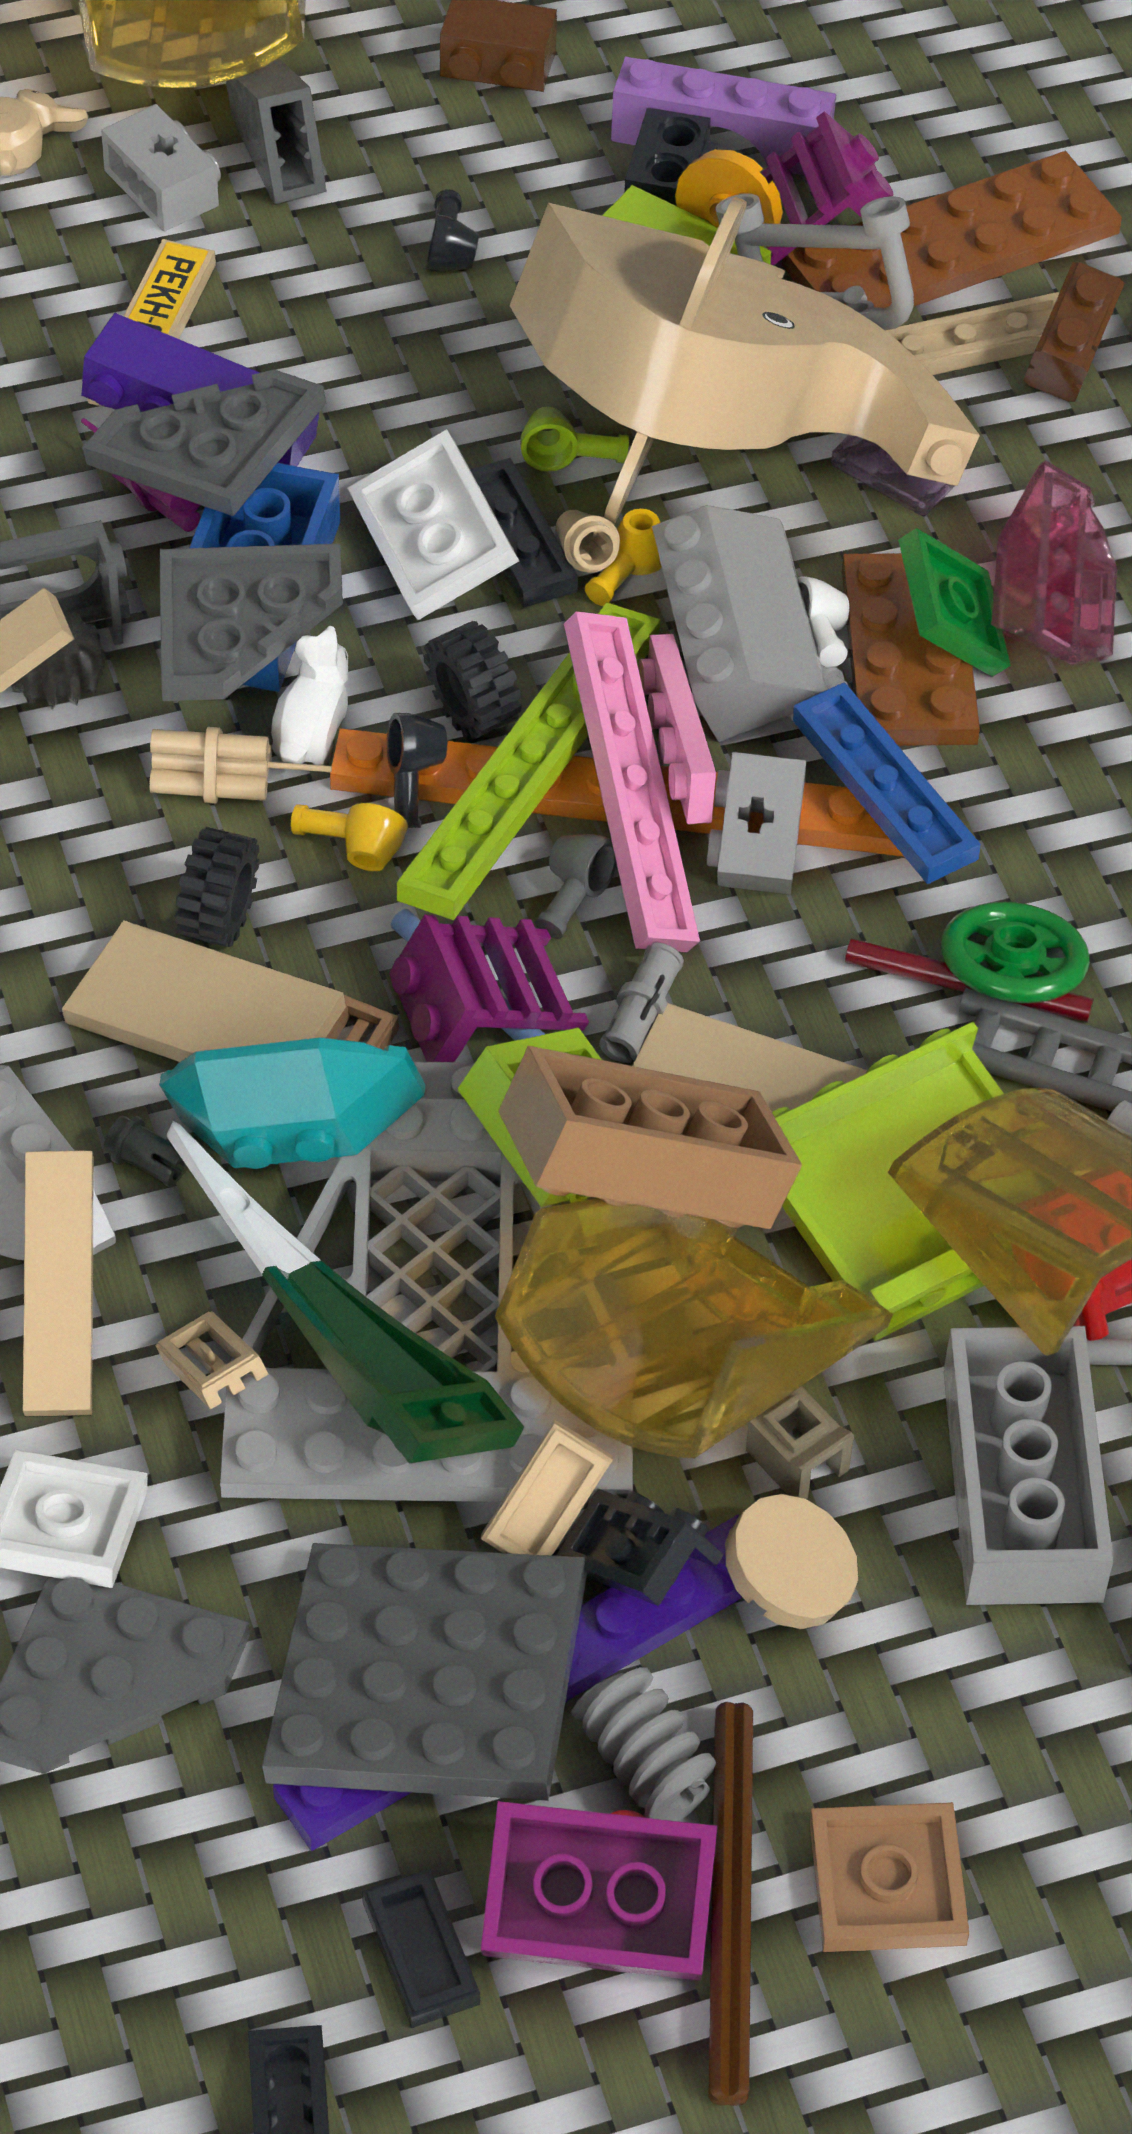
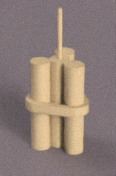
M207 727L206 732L152 729L150 751L152 753V769L150 773V793L202 796L204 803L217 804L218 798L266 801L267 777L270 768L332 772V766L272 762V745H269L268 737L223 734L220 727Z

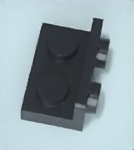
M598 1489L556 1556L585 1557L584 1571L587 1575L586 1578L659 1606L689 1557L716 1567L723 1553L705 1538L709 1528L690 1513L674 1507L668 1515L657 1504L634 1491H629L626 1498H622Z

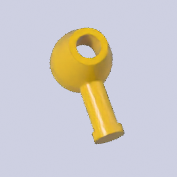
M639 508L625 514L616 528L620 537V546L615 560L608 567L604 568L597 577L591 578L585 585V593L593 603L604 606L606 602L609 603L614 597V592L630 574L649 575L662 568L652 526L661 522L654 512Z
M371 803L353 805L349 809L348 814L309 809L307 805L296 804L291 816V831L295 835L311 833L345 838L348 861L352 865L367 871H380L387 865L401 847L408 829L407 821L399 813L390 808Z

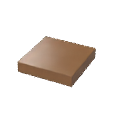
M953 1802L811 1809L809 1823L823 1952L967 1946L969 1925Z

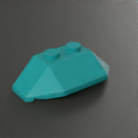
M311 1038L196 1051L179 1062L173 1070H167L162 1073L159 1086L181 1122L233 1168L247 1167L258 1169L269 1164L297 1161L323 1162L330 1158L359 1154L425 1095L426 1084L406 1047L388 1045L382 1050L364 1042Z

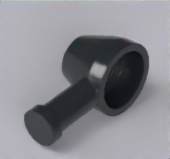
M450 189L442 190L435 197L436 216L426 269L444 272L471 269L476 255L479 234L457 220L458 213L462 207L460 194Z
M393 713L388 724L386 744L388 764L391 772L394 774V811L407 821L408 828H421V819L418 818L419 771L439 765L445 761L448 745L447 732L444 725L419 715Z

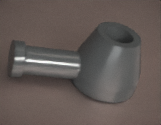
M595 834L563 835L555 842L550 853L549 867L564 884L547 910L541 912L535 922L538 928L547 929L551 938L561 939L567 930V923L585 895L592 898L598 897L611 882L617 862L610 838Z

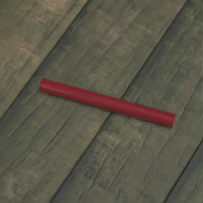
M852 938L849 941L845 963L962 992L966 988L971 989L953 975L945 961ZM1069 992L1066 995L1049 1001L1017 1004L1088 1023L1094 998Z

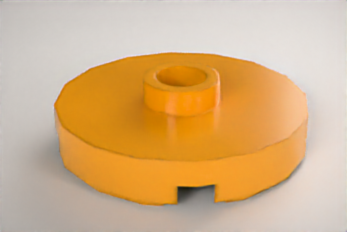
M714 149L703 154L700 158L695 159L678 179L675 193L677 207L709 221L717 228L719 227L715 209L717 204L734 195H757L760 199L764 216L763 223L780 224L783 214L780 193L773 180L768 183L766 178L760 173L763 168L756 161L734 150Z

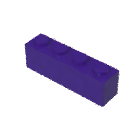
M114 312L84 356L81 396L91 399L101 406L115 410L138 404L140 412L173 404L172 395L218 384L219 390L222 392L253 384L252 375L260 372ZM319 413L278 463L298 466L316 438Z

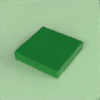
M918 528L898 539L919 635L991 677L1010 667L989 571Z

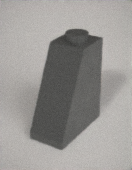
M275 54L223 65L232 119L271 200L277 204L327 192L310 86Z

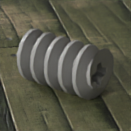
M639 1667L627 1673L614 1675L596 1684L576 1702L571 1711L575 1720L583 1722V1731L590 1741L598 1743V1752L605 1762L614 1764L613 1773L621 1784L629 1786V1795L637 1806L645 1808L644 1816L646 1818L680 1821L688 1817L708 1796L710 1787L705 1782V1779L714 1770L716 1765L714 1758L710 1753H703L690 1758L697 1750L700 1740L695 1732H685L675 1736L682 1728L684 1718L678 1710H670L660 1714L666 1707L669 1698L663 1689H653L645 1692L653 1680V1676L648 1668Z

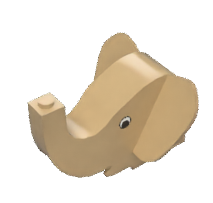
M737 197L731 200L710 246L702 240L548 203L510 307L544 366L593 407L619 424L637 431L611 494L604 518L613 524L616 523L654 439L699 448L735 450L766 449L779 445L791 437L809 432L842 433L858 436L877 444L893 458L907 475L958 486L980 436L927 368L898 340L851 307L824 293L783 280L785 271L781 268L755 259L731 254L730 250L745 214L747 201Z

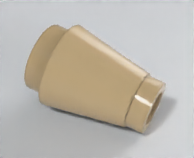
M568 510L557 520L556 533L568 562L575 569L588 573L597 572L608 567L615 560L620 546V537L618 530L611 521L604 517L584 513L579 510Z

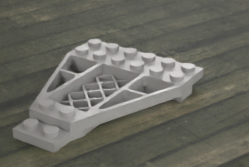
M414 1062L426 1084L425 1095L359 1154L340 1157L301 1229L297 1240L312 1253L314 1252L351 1181H355L356 1204L353 1272L346 1281L380 1308L401 1292L418 1309L400 1323L417 1333L433 1320L451 1336L437 1348L451 1358L465 1348L480 1361L483 1366L473 1372L488 1380L524 1425V1429L515 1446L511 1448L409 1464L386 1434L372 1429L364 1423L328 1369L266 1368L269 1375L259 1381H256L249 1373L240 1377L245 1389L233 1395L226 1388L220 1480L221 1497L502 1502L555 1419L613 1456V1461L586 1503L591 1501L598 1489L626 1498L629 1491H633L632 1373L552 1205L540 1207L457 1088L475 1063ZM371 1180H379L371 1186ZM427 1181L444 1182L437 1188H434ZM492 1182H500V1189ZM515 1184H520L567 1285L522 1284L514 1279L512 1275L513 1189ZM402 1185H405L421 1200L401 1215L384 1199ZM467 1186L486 1200L468 1216L449 1201ZM371 1211L388 1226L369 1240ZM434 1212L453 1226L435 1242L430 1240L416 1227ZM500 1213V1240L498 1243L481 1227ZM403 1238L420 1254L399 1269L382 1253ZM466 1239L485 1254L467 1270L448 1255ZM368 1265H370L386 1281L367 1295ZM434 1265L452 1282L432 1297L414 1281ZM498 1267L499 1298L480 1283L481 1280ZM271 1287L242 1339L258 1355L284 1308V1305ZM465 1293L484 1308L481 1313L466 1325L447 1310L450 1305ZM519 1311H580L608 1373L517 1371L511 1364L512 1317ZM496 1322H498V1354L479 1338Z

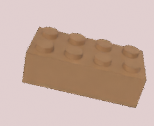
M533 1046L527 1047L498 1111L535 1186L557 1196L573 1193L599 1198L610 1205L618 1207L634 1204L656 1208L673 1217H684L688 1214L715 1219L726 1226L734 1228L749 1225L771 1229L802 1167V1163L759 1091Z

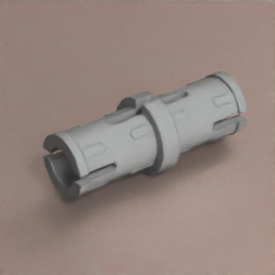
M658 942L652 943L651 946L648 945L632 981L626 982L621 987L616 999L618 1009L599 1043L601 1050L609 1058L620 1063H631L632 1059L636 1060L652 1024L655 1022L658 1014L663 1015L667 1007L665 997L677 973L683 967V957L675 948Z

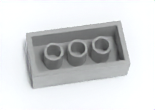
M1085 1326L951 1328L943 1374L966 1605L1104 1603L1113 1565V1553Z

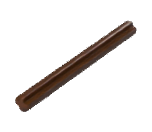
M724 1702L716 1708L714 1727V1760L716 1765L714 1767L713 1825L717 1826L712 1873L708 2097L716 2105L740 2106L748 2100L750 2070L753 1709L744 1702L735 1704Z

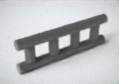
M965 989L960 1002L959 1012L976 1017L974 1023L978 1027V1032L972 1050L989 1074L1111 1112L1124 1100L1132 1103V1091L1112 1085L1120 1061L1132 1065V1038L1014 1002L995 999L975 990ZM1000 1024L1036 1035L1027 1059L990 1048ZM1060 1043L1096 1054L1088 1077L1051 1067Z

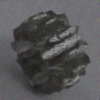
M79 612L65 618L74 640L11 685L12 692L23 693L29 705L44 699L53 710L58 701L66 699L77 706L81 693H96V686L99 682L98 677L103 675V668H105L104 650L101 649L100 635L96 631L95 625L84 624Z

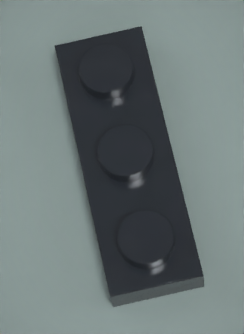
M507 458L470 469L519 559V562L503 570L523 608L577 592L578 575L573 566L568 562L560 543L512 459Z

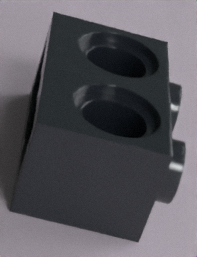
M647 107L625 177L624 193L633 185L677 206L675 193L679 177L695 159L714 149L718 150V142L709 140L711 118Z

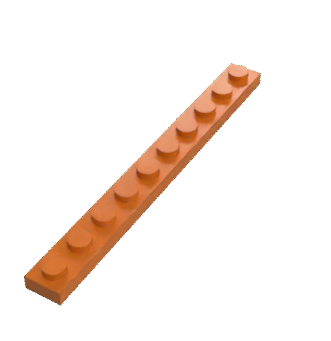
M340 728L332 762V772H330V790L394 797V774L390 770L387 759V734ZM448 741L445 761L439 765L419 771V800L456 804L498 747ZM573 756L532 813L607 822L594 758ZM660 766L675 830L710 834L711 829L723 830L725 808L714 807L718 772H716L712 822L687 824L681 801L672 800L670 796L669 767ZM805 782L797 844L903 856L847 787ZM751 813V819L747 822L749 833L760 834V828L764 823L763 813Z

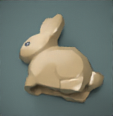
M30 89L20 90L16 98L0 97V176H13L24 173L41 158L42 135L51 131L76 132L81 130L88 120L87 111L85 109L58 105L48 94Z

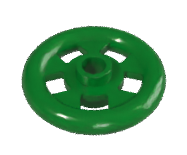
M990 902L970 907L956 915L947 924L941 938L942 956L953 975L971 989L999 1000L1017 1003H1036L1059 998L1075 989L1083 981L1089 968V950L1077 929L1057 914L1029 904ZM975 932L988 937L985 945L970 941L968 938ZM1046 948H1060L1065 958L1046 957ZM982 961H986L992 968H994L998 972L991 971L983 967L979 963ZM1038 971L1044 974L1041 977L1025 978V976Z

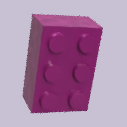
M498 1801L481 1942L483 1956L701 1981L717 1826Z

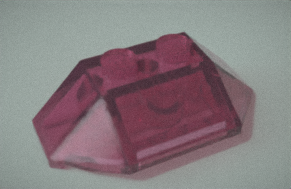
M1045 460L1037 467L998 537L991 625L1035 651L1072 666L1105 661L1113 655L1117 566L1105 530L1091 508L1096 504L1091 488Z

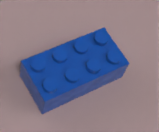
M277 463L234 516L205 507L189 548L333 544L340 525L339 474ZM297 641L243 685L280 692Z

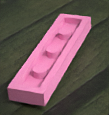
M674 634L650 635L648 659L639 660L638 670L644 695H649L648 714L652 729H659L658 750L661 764H670L668 777L670 796L672 800L681 801L687 824L711 823L716 771Z

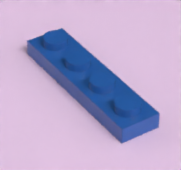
M845 682L794 705V724L926 884L979 860L981 844Z

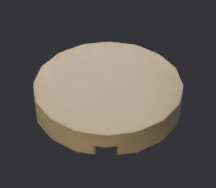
M784 1494L758 1499L737 1518L725 1541L726 1567L737 1592L748 1604L754 1600L761 1608L766 1610L762 1616L778 1625L798 1629L823 1625L852 1598L858 1582L857 1556L847 1533L827 1511L807 1499Z

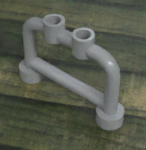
M755 194L734 195L717 204L715 209L720 225L733 198L737 197L747 201L745 214L735 238L739 256L763 262L759 246L881 249L891 294V305L886 308H874V304L871 301L862 300L847 304V306L865 316L883 330L896 329L909 319L914 307V292L901 238V232L910 225L906 202L903 198L896 196L883 197L865 204L860 210L863 226L763 223L764 216L760 199Z

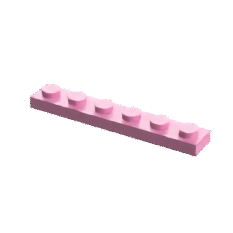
M576 611L564 623L635 948L646 949L648 945L651 946L652 943L658 942L670 945L678 952H688L700 942L627 618Z

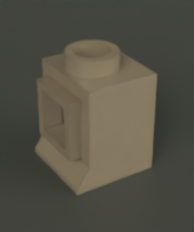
M801 1385L785 1396L779 1391L771 1392L764 1396L752 1409L749 1416L746 1451L787 1495L808 1499L811 1470L826 1461V1464L838 1477L849 1471L854 1434L839 1426ZM795 1428L802 1434L796 1440L789 1434Z

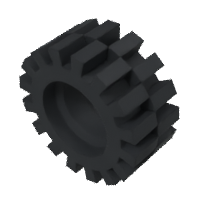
M471 621L428 641L429 643L425 644L424 650L427 654L423 655L424 664L430 668V670L426 671L428 681L434 683L436 688L432 690L436 700L440 699L443 703L441 710L446 718L452 717V726L457 732L462 730V735L465 738H472L473 740L519 718L518 713L521 712L522 705L518 701L521 698L520 689L513 684V681L517 680L514 670L508 669L506 662L509 658L505 651L500 652L498 650L499 641L494 635L488 636L487 627L483 624L478 626L477 621Z
M205 827V829L202 828L200 830L198 838H195L191 845L192 855H187L185 861L186 872L185 875H181L179 886H182L181 893L176 899V907H179L175 914V923L178 924L176 931L180 936L224 947L233 946V941H237L240 936V927H244L247 920L246 911L251 908L253 901L251 898L252 889L256 888L258 879L255 877V873L259 869L260 859H257L260 850L259 845H256L257 840L255 838L211 827Z

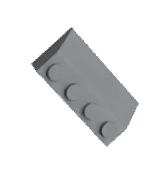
M705 505L652 526L694 701L718 742L792 715L794 705L827 690L787 536L780 519Z

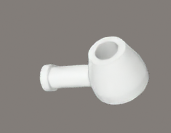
M799 577L798 581L820 663L828 668L836 667L843 663L847 657V649L844 643L838 639L835 631L841 630L847 622L849 615L848 597L824 581L810 577Z

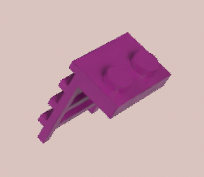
M825 111L816 117L819 126L806 137L800 132L791 137L793 147L780 157L775 152H772L765 159L768 167L761 172L768 183L772 180L775 182L790 224L826 225L847 207L851 208L861 217L860 210L865 204L875 199L894 195L887 180L877 171L875 162L879 160V156L869 140L860 133L855 137L852 136ZM799 161L819 209L809 218L789 170ZM766 246L771 251L770 265L774 266L797 247Z
M424 914L401 954L394 961L389 974L395 992L398 993L411 1024L413 1036L418 1041L426 1062H455L477 1027L547 1030L579 1028L581 1031L585 1030L589 1024L586 1014L573 1013L544 949V946L551 939L547 929L535 928L531 919H520L516 927H504L500 918L492 917L488 918L484 926L471 925L468 916H456L452 924H439L436 915ZM480 943H483L512 1010H509ZM512 945H515L544 1011L540 1010Z

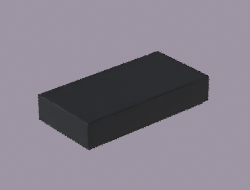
M431 1869L362 1891L363 1906L411 2029L480 2005V1991Z

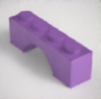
M625 56L613 90L611 141L636 145L647 107L711 118L710 126L731 130L749 140L759 150L768 167L765 158L772 152L781 157L793 147L791 137L797 132L806 137L819 126L816 117L825 111L834 119L836 94L807 87L784 85L756 78L733 76L705 69H694ZM800 161L789 169L793 174L805 176Z

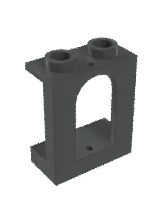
M101 520L0 542V570L67 555H83L95 561V572L89 580L73 589L52 594L56 596L68 626L105 618L114 645L123 644L121 619L130 617V609L124 585L122 582L118 583V579L127 576L126 564L120 543H109ZM28 599L0 605V620Z

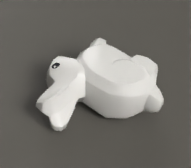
M330 625L320 635L302 636L296 643L295 652L299 659L302 660L299 667V675L278 699L272 719V749L282 759L283 763L303 764L304 762H312L314 765L325 766L331 758L336 731L347 713L348 696L345 682L348 680V653L343 646L337 643L335 628Z

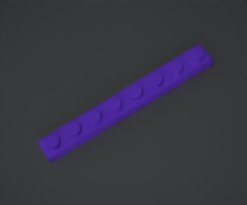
M739 1514L708 1531L705 1535V1538L723 1553L717 1566L715 1567L689 1557L659 1606L614 1588H610L582 1605L566 1701L743 1598L737 1592L727 1570L725 1541L730 1529L735 1525L737 1518L740 1516ZM273 1784L274 1799L311 1852L412 1793Z

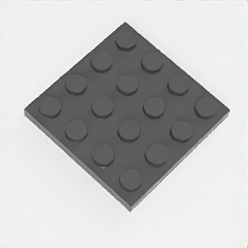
M312 1543L262 1764L265 1782L269 1784L549 1801L587 1577L584 1571L585 1557Z

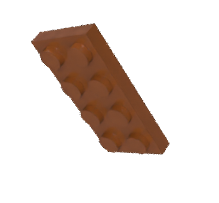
M843 554L844 594L847 595L849 600L847 630L853 693L898 746L978 745L980 726L973 666L919 635L902 554Z

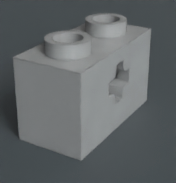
M157 104L101 129L104 171L164 232L219 206L218 181L221 178V173L214 156L209 151H202L188 136L184 126L177 120L173 121Z
M732 752L730 771L718 770L714 807L725 808L723 830L711 829L707 855V866L718 867V886L791 894L805 784L806 760ZM752 812L763 813L764 823L760 828V834L748 832L747 822L750 821Z

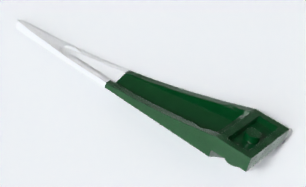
M172 1122L167 1138L368 1427L386 1434L409 1464L515 1446L524 1429V1425L488 1380L443 1353L404 1326L333 1271L264 1210L179 1123Z

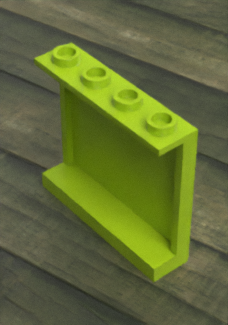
M974 1022L952 1032L947 1028L939 1030L925 1039L919 1048L899 1058L895 1054L883 1057L867 1070L866 1074L846 1084L843 1081L832 1082L819 1090L811 1101L792 1110L788 1107H782L772 1112L802 1163V1167L782 1207L874 1342L1022 1267L1008 1214L1070 1187L1062 1173L972 1050L978 1032V1027Z

